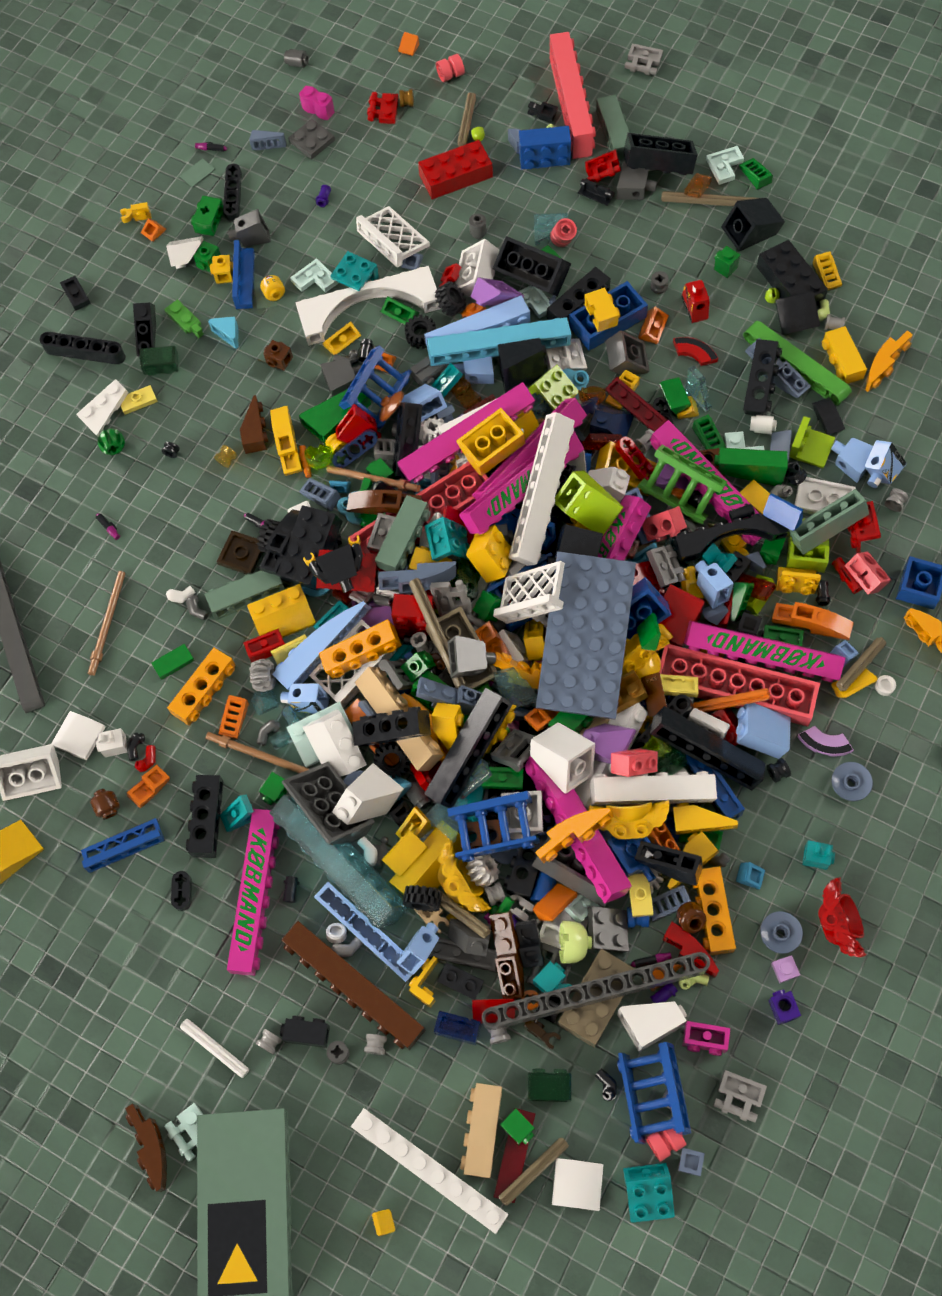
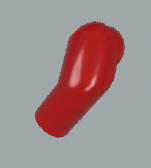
M146 746V757L135 762L136 770L146 772L155 764L156 746Z

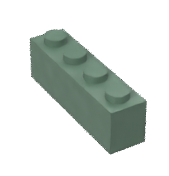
M616 95L597 98L596 112L610 151L616 149L619 159L625 158L623 151L627 132L631 133V130L626 125L625 113L622 114L621 102L617 100Z
M856 489L852 490L803 520L802 524L795 531L789 529L793 543L804 555L869 515L867 502Z
M406 496L375 558L377 568L384 571L404 570L407 564V557L414 550V542L417 537L421 536L422 526L430 517L431 511L429 510L428 502Z
M260 570L253 574H247L239 580L230 581L220 588H213L204 595L215 620H218L246 608L250 603L285 589L280 577Z

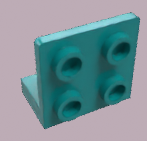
M347 251L330 275L331 279L357 291L362 289L367 280L375 281L379 278L377 264Z
M445 517L425 525L433 561L437 562L452 554L470 561L466 556L470 545L467 540V530L463 525Z
M667 1163L623 1168L630 1221L632 1223L675 1217L671 1176Z

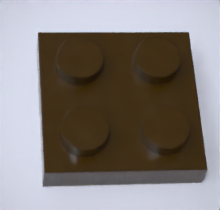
M232 530L216 561L217 564L244 574H253L263 553L258 549L257 542L259 540Z

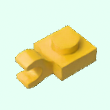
M147 202L133 204L130 209L124 208L120 210L123 223L130 222L132 218L135 221L152 218Z
M740 535L722 539L720 544L727 553L733 554L737 551L744 556L749 555V552L745 549L747 544Z
M689 566L685 568L683 574L686 580L681 581L682 590L700 599L704 598L697 585L695 567Z

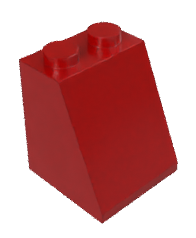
M670 584L663 598L668 602L672 615L659 624H663L673 636L669 641L671 645L684 647L689 621H699L705 601Z

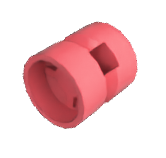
M459 54L449 56L448 60L442 59L436 62L437 73L443 83L451 80L453 76L456 78L465 74L464 65Z
M567 218L559 220L550 233L552 243L557 247L567 246L577 233L576 224Z
M674 1129L651 1133L645 1136L651 1150L660 1162L671 1156V1150L677 1152L687 1145L683 1136L677 1134Z

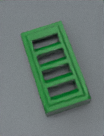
M754 158L739 165V168L757 190L772 183L773 175Z
M709 414L693 422L692 429L706 450L726 448ZM716 442L718 443V445H716V446H714V447H711V446H710V445H712V444H714V443H716Z
M734 583L731 621L741 620L754 583Z

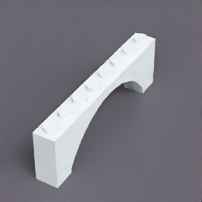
M429 266L365 283L360 291L349 287L295 302L308 346L324 342V336L337 316L350 306L367 299L387 298L389 296L410 302L423 309L424 313L441 309L438 307L439 303H436L435 291L437 288Z

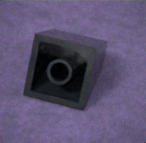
M766 197L737 201L721 228L737 250L742 251L777 235L785 221Z
M540 338L498 344L499 367L505 393L522 382L527 386L544 375V369L547 368L546 358L543 357L546 355L545 344L542 345Z
M567 524L563 525L559 531L554 563L556 562L557 551L598 557L603 533Z

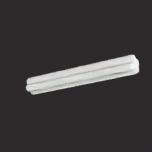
M189 1019L183 1021L180 1026L183 1031L238 1076L244 1078L249 1072L247 1066Z

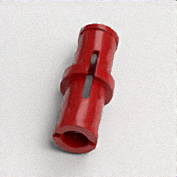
M841 557L835 559L832 562V566L839 573L841 581L847 584L853 594L860 592L863 588L844 566L846 563Z

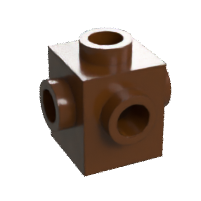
M274 340L265 347L263 352L266 363L269 366L277 367L284 371L293 358L290 347L283 342H276Z

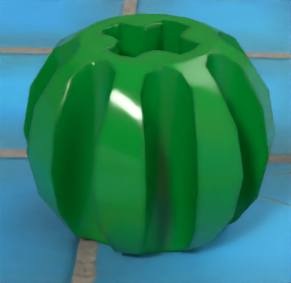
M109 428L103 430L99 435L98 446L103 453L113 456L122 451L125 446V439L121 432Z

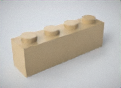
M476 1083V1087L471 1088L470 1101L473 1102L472 1111L468 1110L467 1124H470V1131L465 1133L464 1147H467L466 1156H462L460 1169L464 1170V1175L491 1179L502 1096L501 1086Z

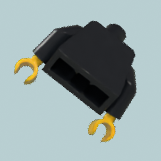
M358 535L355 542H352L349 537L348 545L319 557H315L313 553H310L312 558L306 560L303 557V560L309 566L313 575L323 583H331V585L340 583L343 593L354 589L350 578L357 575V572L361 569L363 559Z

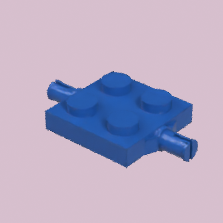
M611 837L606 840L607 845L627 877L643 872L648 882L656 879L650 867L635 861L640 842L651 843L648 837L636 839H617Z

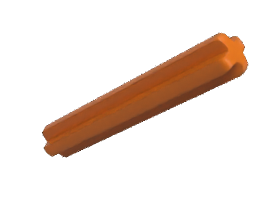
M765 688L694 702L693 708L703 712H710L766 701L770 699V692Z

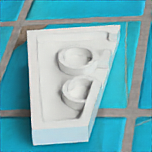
M115 379L76 415L99 437L105 425L110 423V417L114 411L119 409L129 392Z

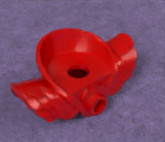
M841 877L834 878L823 890L824 894L822 897L824 900L818 911L825 937L830 943L840 946L842 953L848 954L851 957H864L867 954L859 941L856 940L864 937V928L858 909L850 895L841 894Z

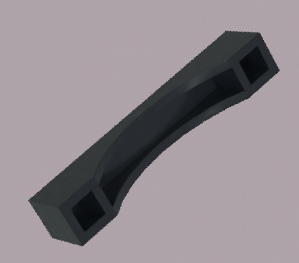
M755 514L748 519H735L732 523L725 524L721 522L711 528L700 527L694 532H680L675 536L673 544L679 563L698 559L702 552L712 543L729 536L753 535L774 541L789 537L790 531L788 528L764 515Z

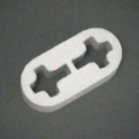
M519 895L510 896L515 902L518 900L519 906L523 908V910L517 907L514 910L510 909L509 911H511L512 915L515 914V917L522 922L529 921V916L525 911L532 914L534 912V905Z

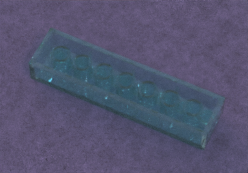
M290 794L283 795L269 812L274 822L287 831V836L300 845L301 851L309 855L314 860L313 863L327 874V878L339 886L341 893L355 903V908L369 918L368 921L372 926L380 929L396 924L409 909V907L403 905V898L350 843L328 845Z

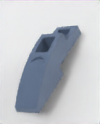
M756 341L745 351L752 359ZM764 358L762 363H770L771 358ZM780 359L777 360L779 371L778 376H774L773 383L786 393L799 398L811 387L810 384L787 361L783 363Z
M456 561L418 563L417 570L378 572L379 590L399 589V594H413L409 582L415 578L420 579L425 591L430 590L431 583L449 582L456 577Z
M420 677L416 697L432 702V708H435L437 702L460 705L461 714L470 715L483 692L463 685L456 689Z

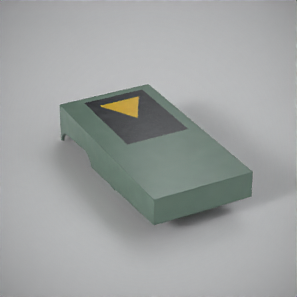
M281 1108L197 1115V1296H294L291 1266L292 1216L288 1110Z

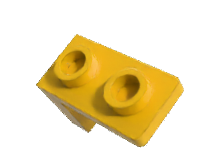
M435 956L431 960L428 958L421 968L423 970L419 977L415 976L409 984L411 987L409 989L410 993L429 1008L435 1003V999L432 997L434 993L425 986L422 989L420 987L438 963V959Z

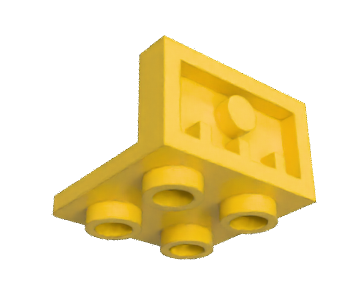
M778 567L776 591L783 593L797 592L802 595L815 594L821 580V575L816 574V570Z

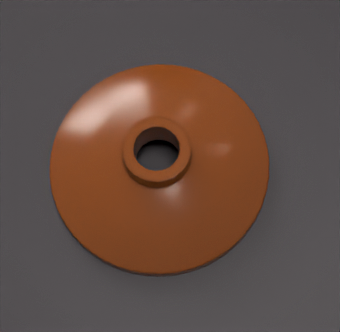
M402 391L383 398L380 403L382 405L379 414L380 421L387 420L399 407L404 397Z

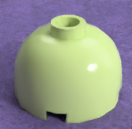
M562 921L560 923V962L566 964L577 963L583 960L587 950L592 948V937L587 935V931L582 924L574 921Z

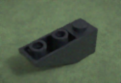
M150 302L133 303L137 357L155 356V305Z

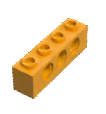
M387 619L319 652L325 672L334 679L342 677L344 673L350 670L360 668L369 661H375L379 656L391 653L402 645L395 626Z
M213 647L167 707L171 715L188 726L199 718L201 710L211 702L214 693L222 688L227 676H231L234 672L236 665L232 658ZM214 670H219L217 674L211 675ZM202 685H207L204 690H199ZM195 700L193 705H188L189 701Z
M720 866L704 868L701 871L697 886L692 885L693 889L697 890L698 895L695 897V903L700 905L707 920L703 928L705 937L702 939L703 947L708 950L710 956L733 953L736 945ZM711 887L714 894L707 895L703 888ZM707 908H716L718 914L715 916L710 915ZM711 928H719L722 932V935H713L711 932Z

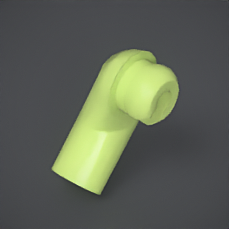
M827 299L820 301V309L817 310L820 321L826 319L827 315L830 314L829 301Z
M702 974L681 980L678 983L683 990L689 989L695 983L707 986L709 975Z

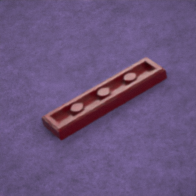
M618 377L604 389L607 394L648 429L655 432L668 421Z
M517 1109L533 1126L536 1113ZM508 1134L493 1198L499 1199V1195L522 1174L529 1142L526 1145L523 1142L518 1145Z

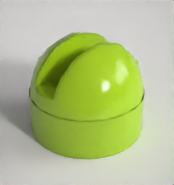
M475 127L471 130L472 138L475 141H482L484 139L485 132L483 127Z
M769 288L766 291L765 300L768 303H776L775 300L779 299L780 296L779 290Z

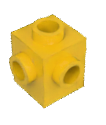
M230 255L212 256L213 264H210V271L214 275L216 284L233 282V262H231Z

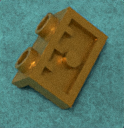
M634 670L621 676L617 714L648 698L643 683Z

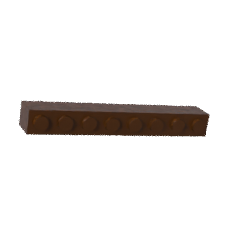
M299 921L282 938V942L285 944L283 948L293 956L296 953L300 957L299 962L307 969L311 966L316 970L314 975L322 982L325 980L329 981L332 984L330 988L337 995L343 993L347 997L345 1001L355 1009L358 1006L363 1011L361 1015L370 1023L372 1020L379 1024L377 1029L385 1036L391 1034L395 1038L393 1042L402 1050L405 1047L410 1050L426 1031L420 1023Z

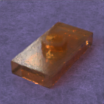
M696 173L685 188L684 195L701 198L712 182V177Z

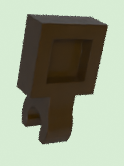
M536 1019L525 1022L524 1029L544 1042L547 1048L551 1050L554 1049V1046L549 1043V1039L552 1037L557 1040L561 1039L559 1034L555 1032L546 1033L543 1030L545 1026Z

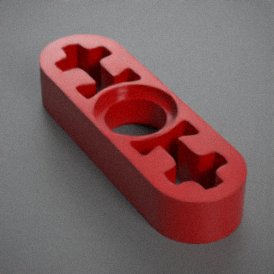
M625 436L619 439L615 444L616 451L640 481L643 479L648 481L654 467L631 438ZM633 456L639 459V465L634 463Z

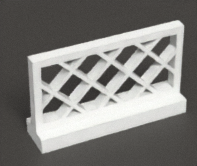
M389 206L366 218L362 215L356 217L357 232L396 267L403 265L404 259L430 246V242ZM389 213L392 218L383 216ZM376 221L378 224H371L370 222ZM381 222L390 223V226H389V225H381ZM393 223L401 224L402 227L393 226ZM379 230H386L388 233H381ZM391 231L400 232V235H399V234H391ZM403 232L411 233L412 236L403 235ZM390 239H396V240H399V241H398V243H397V242H391ZM401 240H407L411 242L410 244L401 243ZM413 241L421 242V244H413ZM400 248H405L409 250L403 253L400 250Z
M558 561L506 577L501 606L494 609L493 616L508 624L563 609L564 602L559 599L565 563ZM556 569L555 575H554L553 577H551V574H552V573L554 572V570ZM543 573L544 575L537 581V578ZM528 577H530V579L527 581V583H526L525 585H523L524 581H525ZM547 579H548L549 582L547 583V585H546V586L544 587V589H543L542 586H543V584H544V583L547 581ZM516 581L515 585L511 589L512 582ZM533 583H534L535 586L533 587V589H532V590L530 591V593H529L528 590L530 589V587H531V586L533 585ZM521 587L520 592L515 596L514 594ZM553 587V593H552V594H547V593L550 591V589ZM540 590V594L536 598H533L536 595V593ZM526 594V598L522 602H520V600ZM512 598L513 601L510 603V605H508V602Z
M361 619L342 641L358 634L362 626L366 629L370 628V626ZM396 651L379 656L375 661L363 664L359 670H354L353 677L349 679H344L343 675L341 679L331 680V677L328 675V680H319L316 675L321 670H324L322 662L309 676L317 684H320L336 702L340 701L344 708L360 691L355 681L369 666L379 667L380 660H389ZM341 682V689L335 695L331 691V683Z

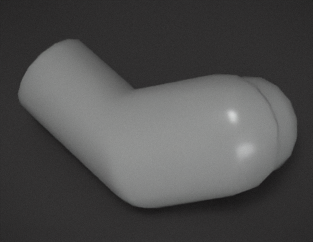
M776 485L769 493L778 497H788L792 495L793 489L787 485Z

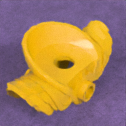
M638 633L633 635L631 640L626 639L622 676L634 670L641 680L642 677L660 672L661 660L658 653L653 650L642 649ZM662 635L657 647L658 651L670 644L668 639Z
M669 800L653 804L649 802L643 805L620 807L590 805L589 811L609 808L614 817L611 818L612 821L609 825L599 829L602 831L608 830L617 839H636L647 837L654 827H660L667 819L670 804Z
M452 840L448 841L438 857V862L441 866L437 878L444 892L457 904L465 905L468 911L476 913L489 911L491 909L489 904L479 897L484 893V887L476 886L475 881H471V877L467 875L468 870L465 867L468 863L462 862V860L455 857L456 852Z

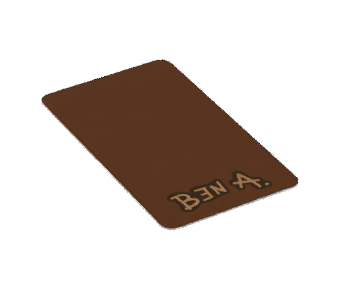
M659 672L641 678L648 695L645 701L649 717L655 716L664 706L667 707Z

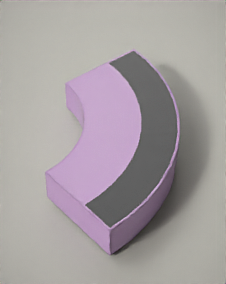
M813 726L797 736L813 752L831 757L843 756L853 752V748L843 733L834 736L827 735L818 730L816 726Z

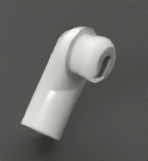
M191 586L187 587L184 591L170 589L167 591L166 596L171 602L184 603L188 597L195 594V591Z
M364 836L357 844L364 850L365 864L373 867L377 863V849Z

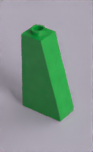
M347 390L299 415L301 425L324 444L330 435L336 433L335 428L351 408L343 410L338 406ZM359 393L358 401L368 408L371 405V400L363 393Z
M719 448L718 455L714 456V466H717V470L722 475L749 481L755 480L758 483L776 486L783 483L788 468L787 451Z

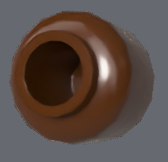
M100 789L94 792V797L90 800L96 817L103 818V820L115 816L120 808L117 797L111 790Z
M695 902L682 904L676 913L680 926L688 933L699 932L706 925V915L700 905Z

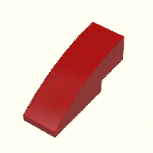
M671 921L663 941L681 950L678 957L697 952L708 955L710 966L705 973L715 978L719 969L706 949L691 934ZM701 959L694 960V965L697 968L702 969L705 967V963Z

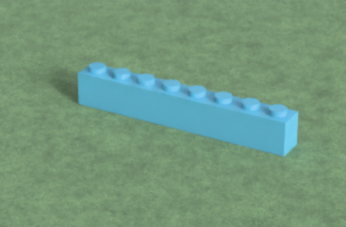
M567 317L446 336H434L427 338V350L431 366L485 357L498 356V344L540 338L542 345L545 344L546 349L569 346L571 331Z

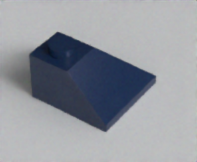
M600 404L593 415L589 436L616 443L622 437H627L634 416L627 411Z

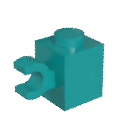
M808 840L804 847L802 865L827 870L830 864H834L835 852H832L833 845Z
M551 961L533 979V984L543 993L572 986L568 983L562 984L566 979L565 970L558 963L553 964Z

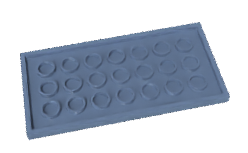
M557 551L556 562L562 561L565 563L559 599L564 603L563 609L550 612L548 615L536 708L615 720L636 562Z

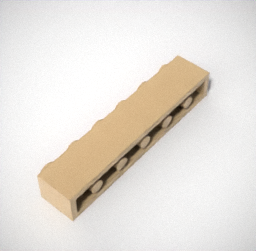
M369 666L355 681L356 686L376 714L388 713V715H392L394 710L408 712L407 700L399 694L397 688L392 685L386 676L387 673L380 670L379 667ZM430 735L396 741L417 771H430L444 756L439 744Z

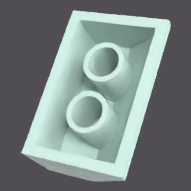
M340 701L286 727L306 768L320 761L303 726L338 709L353 736V728Z

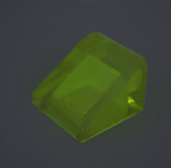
M654 736L642 748L658 751V758L672 751L670 746Z

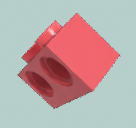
M680 506L647 517L642 527L648 541L655 539L656 542L667 539L666 535H670V538L677 536L681 532L680 530L687 528Z
M868 551L857 553L844 565L868 595L880 592L891 581L890 577Z
M637 748L611 753L612 774L631 777L657 772L658 751Z

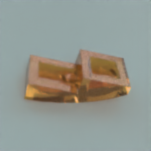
M463 376L450 390L467 411L482 403L481 396L472 389L470 382Z

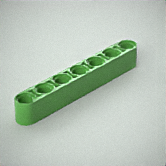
M755 321L743 333L744 339L751 345L758 338L778 341L780 348H782L780 360L783 363L787 361L810 384L811 389L824 398L830 397L834 405H840L851 394L852 390L846 382L762 322Z

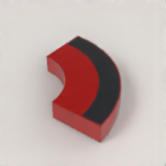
M689 337L673 338L678 356H690L697 360L700 366L718 362L716 353L706 343Z

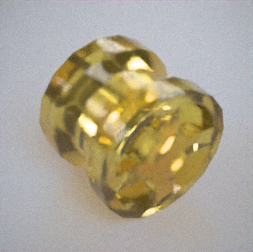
M222 445L221 451L216 453L214 458L219 464L229 468L231 461L237 457V454L230 447Z

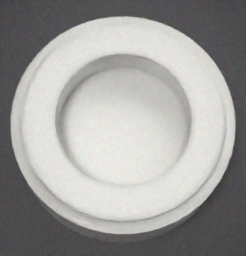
M883 675L876 681L875 689L880 695L888 696L896 689V682L891 676Z
M341 923L329 925L326 929L327 940L334 944L343 942L347 938L346 927Z

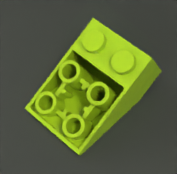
M584 470L573 471L555 496V504L565 514L590 530L603 533V535L624 508Z
M790 534L788 537L786 568L825 572L829 561V539L803 555L793 543Z

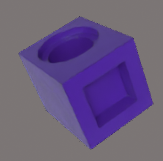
M783 989L772 993L773 997L768 1001L777 1025L798 1019L801 1016L792 991L785 993ZM779 1001H785L789 1006V1010L782 1011L779 1008Z

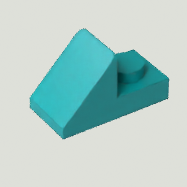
M712 543L702 555V560L708 566L717 563L725 573L738 560L734 554L722 553L715 543Z
M247 794L240 795L220 814L227 832L251 823V816L254 811Z

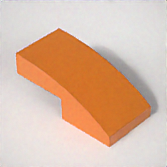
M490 621L475 631L480 641L485 642L486 652H504L511 656L508 648Z
M534 708L524 716V719L538 732L548 727V723L559 712Z
M155 765L142 776V781L127 792V796L141 809L165 786L170 777L158 765Z

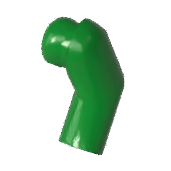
M506 896L499 907L497 905L491 907L489 914L507 912L515 901L511 897Z

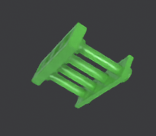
M661 445L654 454L659 461L649 480L643 479L637 487L643 493L652 495L673 508L680 506L681 512L689 516L693 522L703 524L708 517L703 512L714 492L721 493L728 481L670 448ZM665 464H669L674 467L675 471L663 490L654 484ZM685 473L690 476L691 481L681 499L672 495L671 492L681 474ZM701 482L708 489L696 509L687 502L697 484Z

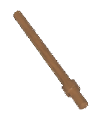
M334 466L327 467L328 473L363 480L365 477L371 479L372 482L383 481L387 485L405 492L407 490L420 492L421 490L420 485L409 483L408 480H394Z
M118 571L95 650L91 653L89 675L94 676L96 674L98 664L103 658V647L126 574L123 571Z
M211 732L206 734L207 740L218 743L220 747L232 748L296 773L309 770L306 767L235 742L225 735L219 736Z

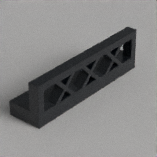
M401 402L399 405L392 465L394 476L405 477L397 462L418 449L422 404Z

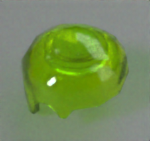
M319 444L317 448H314L310 445L304 451V457L311 468L316 470L324 469L332 463L334 453L329 446Z

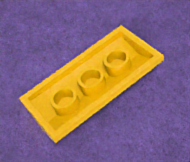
M441 821L423 842L427 848L401 876L395 874L389 883L402 895L405 893V887L410 885L438 888L440 886L437 878L441 866L438 862L440 851L450 840H452L456 853L463 851L460 834Z

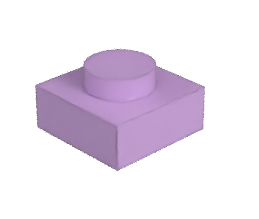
M792 955L771 963L779 984L800 976Z

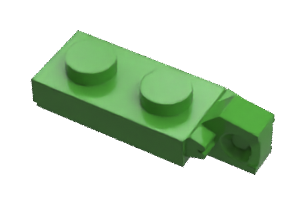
M178 299L164 309L165 313L185 333L190 334L193 332L198 338L204 335L199 319Z

